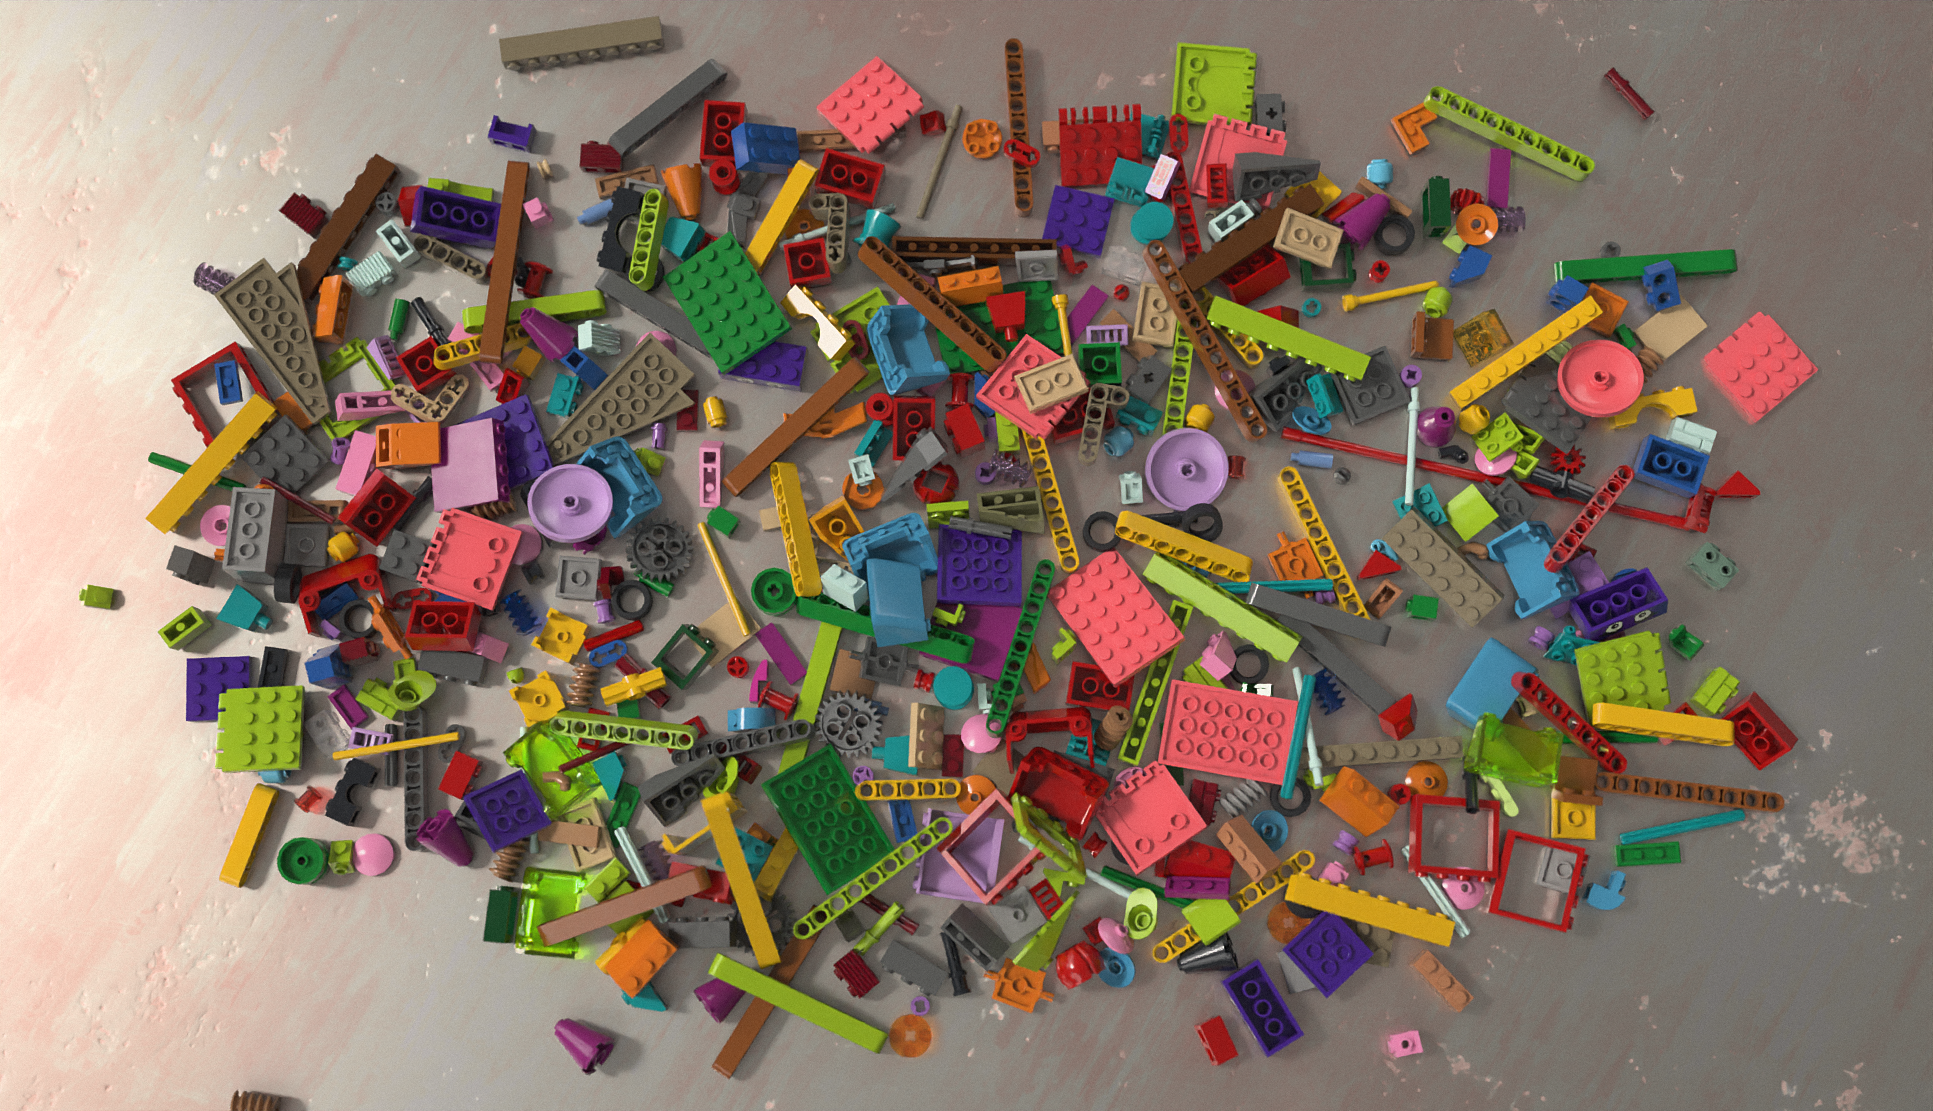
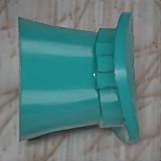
M1150 202L1143 205L1135 212L1130 222V232L1133 238L1145 245H1148L1153 240L1163 241L1173 227V214L1166 205L1159 202Z
M869 209L866 212L862 234H860L859 238H853L852 241L861 247L867 237L873 236L889 248L892 236L898 232L901 225L891 217L879 211Z
M950 666L942 669L935 677L934 693L936 699L943 707L950 710H959L970 703L974 695V683L965 670L956 666Z

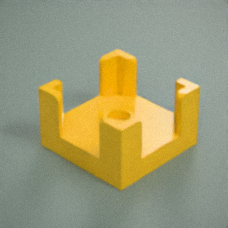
M550 607L546 615L548 621L540 637L535 636L531 645L574 665L584 645L583 641L587 639L592 628Z
M547 670L538 674L537 677L539 678L522 687L516 686L509 690L513 700L517 701L525 716L523 719L530 729H535L553 719L558 712L570 709L568 704H565V699L552 674Z

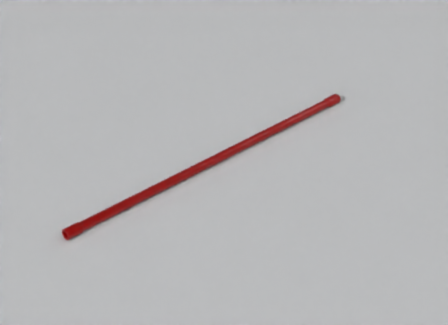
M1286 426L1282 430V439L1309 443L1407 466V455L1307 433ZM1416 457L1415 468L1480 483L1483 482L1484 484H1486L1484 480L1488 479L1494 486L1500 485L1506 479L1505 477L1490 476L1482 472ZM1514 480L1528 494L1587 506L1586 503L1570 497L1557 498L1551 494L1549 489L1539 485ZM1615 503L1608 511L1668 525L1677 529L1690 530V528L1683 526L1685 517L1667 515Z

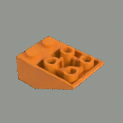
M440 422L397 423L376 426V467L396 470L441 463Z

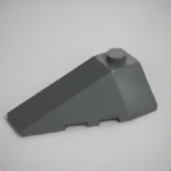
M1258 152L1236 153L1232 169L1235 201H1248L1251 198L1257 200L1262 198L1263 194L1272 191L1275 194L1280 192L1281 188L1290 185L1296 187L1317 180L1321 162L1319 160Z
M1301 357L1257 385L1248 393L1263 421L1273 431H1278L1291 420L1294 409L1298 404H1301L1304 399L1303 395L1308 389L1306 380L1321 372L1323 369L1321 364H1317L1316 367L1305 363L1306 358Z
M932 427L929 429L923 428L917 433V438L881 494L883 502L899 492L906 485L905 481H914L918 478L923 468L928 471L948 455L947 444Z
M713 753L657 774L639 785L638 789L645 805L661 824L666 827L684 815L689 804L700 797L699 793L717 779L725 770V766Z

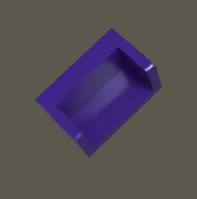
M494 115L487 138L491 144L530 153L537 130L533 124L524 127L503 122L498 116Z

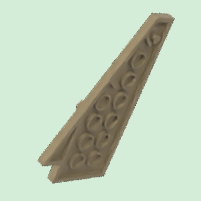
M262 258L214 294V296L312 424L316 425L332 412L296 266L291 262L276 273L268 261Z
M649 333L548 439L546 444L554 466L584 454L592 445L612 437H623L693 406L695 402L682 389L696 375L656 337Z

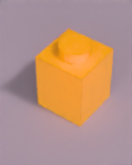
M524 346L512 367L517 371L516 373L526 380L530 378L534 381L546 359L540 353Z

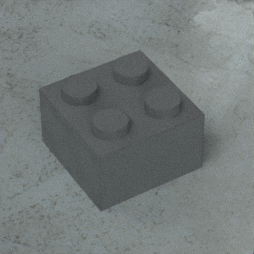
M394 530L379 569L422 584L421 581L416 580L421 566L429 567V564L424 563L423 560L428 547L436 548L437 545Z

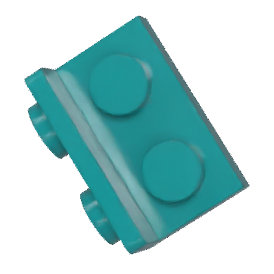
M557 373L546 412L568 419L578 408L576 401L584 388L582 379L579 376L572 377Z
M1330 373L1325 375L1316 374L1306 380L1320 419L1344 412Z
M1129 396L1127 406L1124 409L1118 410L1115 418L1122 425L1136 427V430L1143 435H1153L1163 415V411Z
M874 420L855 450V457L868 454L873 468L893 437V432L885 428L883 422Z

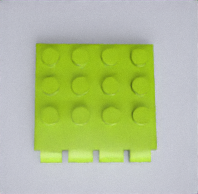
M1178 42L1171 116L1179 113L1186 117L1188 124L1207 125L1208 120L1212 121L1214 114L1228 117L1226 125L1230 126L1232 118L1248 122L1247 125H1251L1253 109L1249 108L1254 105L1255 91L1247 88H1255L1256 71L1249 69H1256L1257 53H1251L1250 48ZM1176 117V121H1173L1176 123H1184V121L1180 120V117Z
M878 286L832 313L839 320L838 325L841 328L848 320L859 321L863 325L870 346L869 356L864 360H860L870 373L850 393L856 391L858 394L883 379L867 334L868 323L879 308L889 305ZM817 322L815 323L816 328L810 333L818 344L820 326ZM853 327L851 329V333L855 334L857 332L856 327ZM862 346L858 348L859 354L863 352ZM821 349L828 362L833 360ZM847 352L840 361L835 360L830 365L834 372L837 373L852 357Z
M1648 630L1574 649L1587 723L1591 727H1593L1592 705L1595 703H1609L1658 711L1664 710L1665 705L1671 704L1670 692L1666 688L1668 687L1666 670L1663 669L1665 668L1663 651L1659 650L1662 648L1659 633H1651Z
M300 685L227 689V693L219 694L218 709L226 710V712H218L217 730H224V732L217 733L216 750L223 751V753H216L215 769H222L224 773L301 770L305 687Z

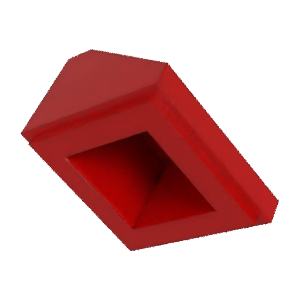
M934 110L920 115L922 135L946 132L943 112Z

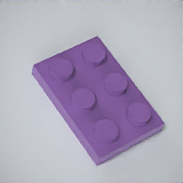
M1590 551L1568 563L1579 587V595L1609 583ZM1570 600L1550 608L1555 619L1569 612Z

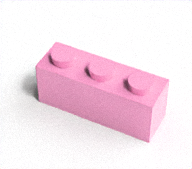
M355 430L335 488L336 490L355 496L376 468L378 469L376 467V436Z

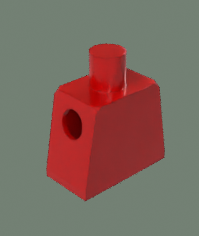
M1025 291L986 297V306L995 332H1005L1006 342L1017 341V330H1023L1025 327Z

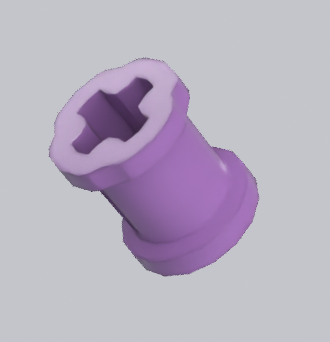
M337 437L331 443L333 453L330 455V460L334 464L343 465L350 447V441L343 437Z
M611 599L593 603L597 609L598 624L610 623L616 620L611 609Z

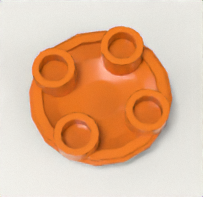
M978 119L966 125L962 141L964 148L970 155L985 159L992 157L999 151L1003 137L995 121Z

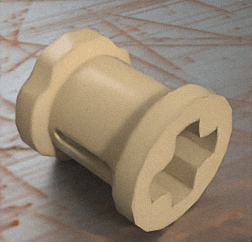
M1519 696L1516 699L1522 713L1520 715L1521 718L1539 713L1523 696Z

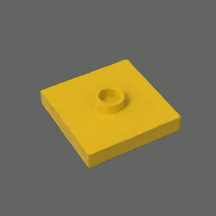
M1320 171L1317 180L1302 184L1304 188L1311 184L1325 203L1319 211L1310 216L1315 219L1342 193ZM1302 185L1291 186L1284 195L1290 198L1294 195L1293 191Z
M1551 797V838L1596 840V805L1567 803Z

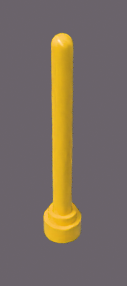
M1431 281L1356 297V295L1352 296V294L1342 296V304L1345 312L1353 311L1361 304L1428 291L1431 288L1439 287V282Z
M1059 294L1052 297V303L1055 309L1058 310L1064 356L1072 354L1066 314L1069 299L1068 295Z

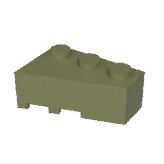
M1039 486L977 493L979 519L981 522L1012 526L1014 530L1045 534Z

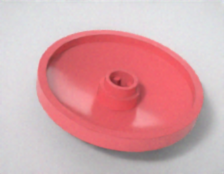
M1590 340L1574 346L1561 360L1557 373L1558 389L1566 403L1582 414L1601 418L1615 416L1628 410L1637 401L1644 381L1643 370L1637 357L1626 347L1608 340Z

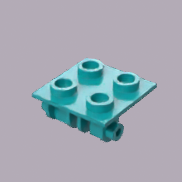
M1141 114L1142 155L1159 159L1162 154L1169 130V121L1165 120L1164 115L1158 114L1157 117Z
M1117 157L1104 196L1142 207L1144 203H1147L1148 193L1145 190L1155 168Z
M1430 483L1414 490V503L1412 506L1405 505V495L1392 501L1401 519L1415 506L1435 527L1448 521Z
M1571 625L1565 626L1563 632L1559 633L1554 642L1549 645V650L1545 653L1544 658L1577 665L1574 649L1601 642L1576 637L1575 627Z
M1092 718L1093 736L1102 722ZM1071 734L1065 754L1089 761L1087 737H1076ZM1094 741L1095 763L1106 766L1111 750L1101 749Z
M735 827L737 838L754 883L773 847ZM719 855L715 864L724 868Z

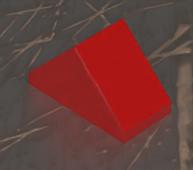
M422 185L401 188L398 202L405 227L411 226L415 193Z
M1279 305L1257 311L1299 328V310Z
M507 367L496 396V401L504 404L521 397L531 384L524 377Z
M1738 470L1732 473L1716 489V496L1712 495V497L1753 499L1760 495V490Z
M1375 550L1357 575V581L1395 574L1402 569L1399 564Z

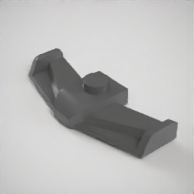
M749 171L735 194L729 198L727 204V233L731 231L742 248L746 247L747 218L755 220L761 200L755 198V196L770 176V173Z
M971 255V258L953 261L941 259L924 260V263L905 262L913 270H925L931 276H942V274L949 273L951 269L969 265L974 270H978L979 264L974 255Z

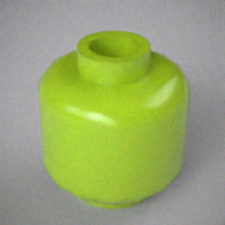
M1434 287L1428 290L1422 306L1428 316L1439 318L1448 313L1453 298L1446 288Z

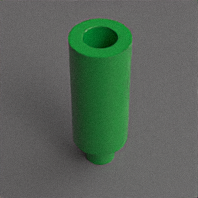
M395 299L388 331L391 332V340L398 341L399 334H403L410 305L409 301Z
M642 572L638 575L634 573L635 576L639 577V582L667 598L670 597L675 588V584L668 582L664 578L662 583H659L658 578L651 582L650 576L643 580Z

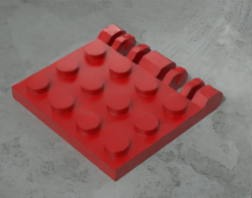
M1129 104L1124 105V120L1118 121L1116 105H1111V121H1107V106H1092V122H1089L1088 107H1083V123H1076L1075 108H1070V123H1068L1067 108H1058L1061 186L1108 184L1117 157L1142 164L1141 104H1132V120H1129Z

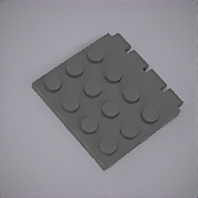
M1544 354L1522 370L1501 402L1506 406V411L1567 454L1592 417L1576 411L1566 403L1557 385L1559 364Z

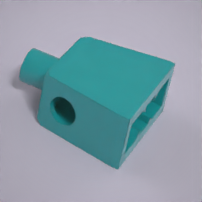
M670 217L665 224L661 246L684 263L693 256L706 231L699 223Z
M238 584L216 618L252 632L258 626L267 630L273 622L272 618L265 615L268 606L247 588Z
M910 735L886 738L885 747L873 746L872 759H883L884 769L912 776L918 775V768L908 767Z

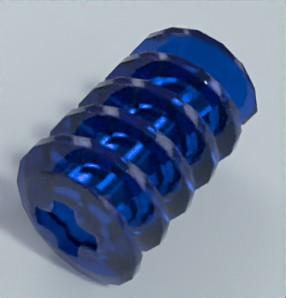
M520 589L506 595L500 601V605L505 607L504 612L509 614L508 619L514 621L512 623L513 628H518L516 634L526 636L538 630L542 623H534L538 616H530L534 609H526L530 602H522L527 596H519L518 594L522 591Z
M1327 668L1312 675L1316 677L1313 694H1319L1315 701H1323L1320 709L1328 708L1324 714L1325 716L1345 706L1342 703L1346 699L1345 697L1338 698L1341 690H1333L1337 683H1329L1332 675L1324 676L1328 670Z

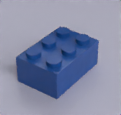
M743 122L731 131L736 170L788 175L787 168H794L800 160L796 128Z
M1649 434L1643 439L1633 467L1634 479L1690 499L1697 495L1710 456Z

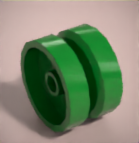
M779 568L765 569L752 582V599L759 610L766 615L774 617L784 616L796 606L797 595L794 591L792 576L785 570ZM774 590H779V593H776L777 596L772 595Z
M306 837L293 838L286 842L279 850L277 867L281 876L290 883L298 885L315 884L324 879L330 871L328 864L330 851L327 845L320 840Z

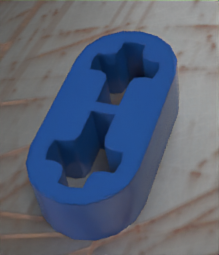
M621 640L612 641L591 651L589 661L596 668L606 667L617 662L626 653L628 654V646ZM616 645L624 647L621 650V655L617 653L610 654V652L616 649ZM597 653H599L600 655H608L602 658V663H599L597 661L594 662V659L597 658Z

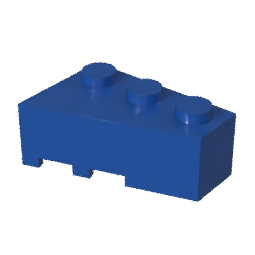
M339 644L318 649L317 653H314L313 657H310L305 662L310 684L330 689L352 683L353 671L349 664L343 662Z

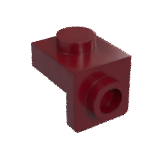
M601 567V577L597 579V589L602 592L603 599H611L612 586L619 585L625 581L623 567Z

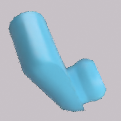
M1376 539L1371 543L1372 551L1377 550L1382 554H1386L1394 562L1400 559L1398 554L1384 540Z

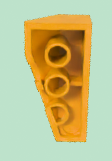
M843 495L824 506L809 519L819 538L845 560H847V557L843 550V543L847 539L865 532Z

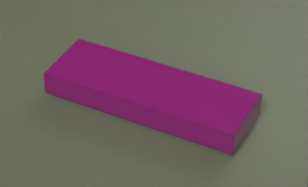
M1491 148L1489 150L1486 206L1491 209L1507 210L1511 162V150Z
M1093 284L1067 317L1072 346L1109 297Z
M772 622L755 633L790 685H793L806 675L807 671Z
M1167 876L1164 894L1165 897L1229 900L1231 878Z

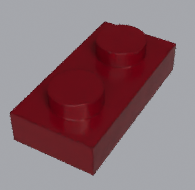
M682 390L695 404L677 413L676 430L677 432H698L699 390Z
M943 734L942 777L963 778L964 743L961 735Z

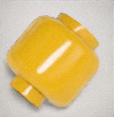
M1196 404L1188 411L1184 423L1186 428H1195L1207 433L1215 420V416L1208 405Z
M1472 404L1459 414V427L1462 431L1469 434H1477L1486 428L1490 422V413L1483 405Z
M342 531L328 541L329 547H327V551L336 562L338 560L346 562L358 553L357 544L360 542L353 533L349 535L347 532Z

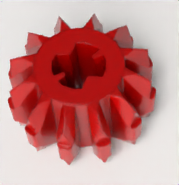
M1458 188L1450 197L1451 211L1459 215L1469 205L1484 204L1485 198L1474 190Z
M1574 444L1567 454L1557 447L1554 448L1555 453L1550 454V457L1553 459L1550 462V466H1556L1553 471H1568L1573 477L1574 474L1579 475L1581 473L1580 468H1584L1586 465L1582 462L1586 459V456L1579 454L1582 452V448L1575 450ZM1566 457H1568V458L1570 459V460H1568V461H1571L1570 464H1567V463H1566L1567 460H1564Z

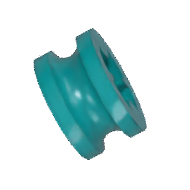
M340 257L339 261H341V264H338L337 268L349 272L358 264V261L347 257Z
M1315 298L1307 299L1302 305V313L1309 318L1317 316L1321 311V303ZM1310 303H1313V306L1317 308L1313 313H1310V309L1307 310L1306 308Z

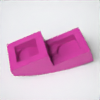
M763 659L755 672L749 695L750 703L759 702L760 682H769L768 660Z

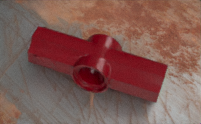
M627 653L614 665L624 676L648 672ZM662 687L647 692L645 695L659 710L672 698Z

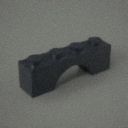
M617 186L616 191H613L611 202L613 203L612 210L608 211L606 218L608 223L607 231L604 230L602 234L603 248L602 251L599 250L597 255L599 267L625 274L624 267L631 254L621 245L619 232L626 219L641 213L645 196L642 192Z

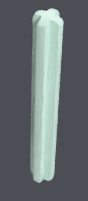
M622 826L616 829L614 833L641 886L644 887L652 884L653 881L626 828ZM665 904L653 908L660 923H666L671 919Z
M1409 845L1402 848L1401 852L1409 862ZM1428 874V878H1420L1442 912L1448 916V920L1455 922L1454 929L1461 938L1467 936L1471 932L1435 878L1431 874Z

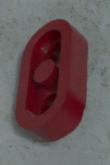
M848 320L843 324L842 328L847 329L850 333L853 327L857 329V332L851 336L855 344L848 353L852 358L857 357L859 360H864L870 354V346L863 325L859 321ZM860 346H862L863 352L861 354L858 353V348Z

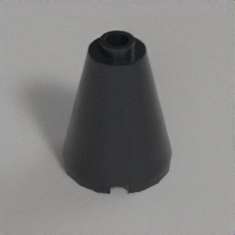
M1226 932L1206 946L1200 941L1179 954L1180 958L1177 959L1179 970L1184 971L1185 974L1235 971L1239 969L1236 952L1234 953L1233 943L1229 933Z

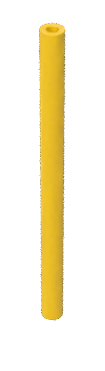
M701 522L697 526L743 637L749 636L751 634L706 523Z
M459 732L338 751L333 752V760L460 740Z

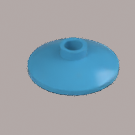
M1299 406L1292 413L1295 422L1305 432L1324 435L1331 430L1332 426L1327 417L1320 419L1316 409Z
M1265 810L1259 813L1253 820L1251 826L1272 852L1277 851L1283 846L1288 835V825L1281 813L1274 810Z
M1110 947L1100 951L1106 968L1098 973L1099 977L1106 984L1115 988L1129 985L1133 981L1136 972L1135 964L1129 954L1117 953Z

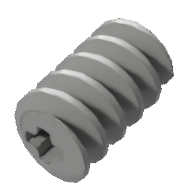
M1246 779L1247 785L1242 782L1239 784L1241 790L1234 788V795L1226 794L1228 801L1223 798L1219 800L1221 806L1232 819H1234L1233 815L1237 817L1241 815L1240 810L1247 813V804L1254 807L1253 799L1261 802L1260 794L1265 797L1268 796L1259 781Z

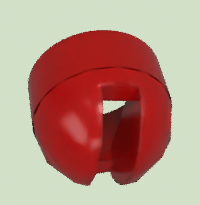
M1124 284L1117 285L1113 291L1114 298L1119 302L1126 301L1130 294L1129 288ZM1124 288L1125 291L1118 296L1117 293Z

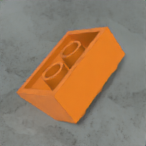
M997 265L937 276L940 293L955 307L986 301L988 296L1003 294L1002 279L999 266Z
M342 275L325 277L323 284H320V302L316 305L315 309L317 318L316 323L312 326L313 338L318 342L343 345L354 286Z
M1345 766L1342 767L1319 800L1364 837H1368L1386 826L1400 808L1398 804L1357 771Z
M648 919L604 968L615 983L631 998H634L680 947Z

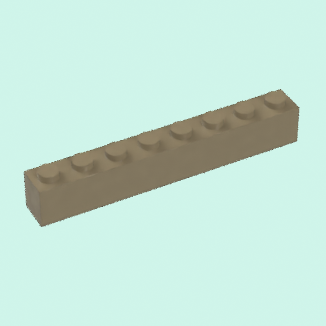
M659 16L499 39L501 60L505 69L518 70L520 67L525 66L538 67L540 64L546 63L554 65L566 60L575 62L579 61L580 58L587 57L595 59L599 58L600 55L607 54L616 56L621 52L636 53L642 49L656 50L665 46L662 23Z
M1462 736L1316 746L1323 768L1459 759L1464 757ZM1308 747L1302 748L1298 770L1310 769Z

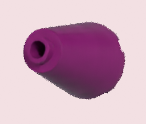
M1376 193L1336 218L1334 225L1339 224L1338 228L1344 230L1343 236L1352 245L1355 242L1360 245L1358 249L1363 250L1390 210L1391 206L1389 203L1391 201L1383 193L1381 195Z
M534 307L526 308L520 315V323L550 362H554V358L560 360L574 346L575 343L572 340L574 336L578 337V332L573 327Z
M1429 407L1419 413L1417 436L1421 443L1428 447L1437 448L1446 445L1453 439L1456 432L1455 414L1450 408Z
M443 809L437 811L438 816L435 818L430 816L419 827L416 833L419 837L416 838L417 841L455 866H467L473 859V851L450 810Z
M715 978L693 990L699 1002L701 1001L705 1006V1010L719 1024L726 1019L746 993V991L719 978Z
M570 1018L559 1020L554 1027V1035L586 1075H591L597 1071L594 1067L598 1063L603 1065L614 1048L612 1042H615L614 1039Z

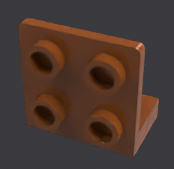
M1417 311L1412 317L1411 358L1451 360L1453 357L1454 320L1426 318L1425 312Z
M1557 756L1551 797L1567 803L1602 806L1603 797L1596 795V791H1594L1598 760Z

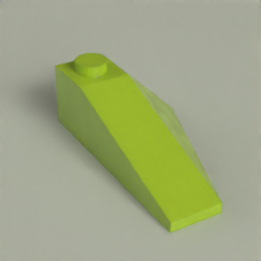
M1078 890L1067 899L1022 948L1012 961L1015 965L1035 972L1041 967L1046 969L1054 960L1051 956L1056 951L1080 892Z

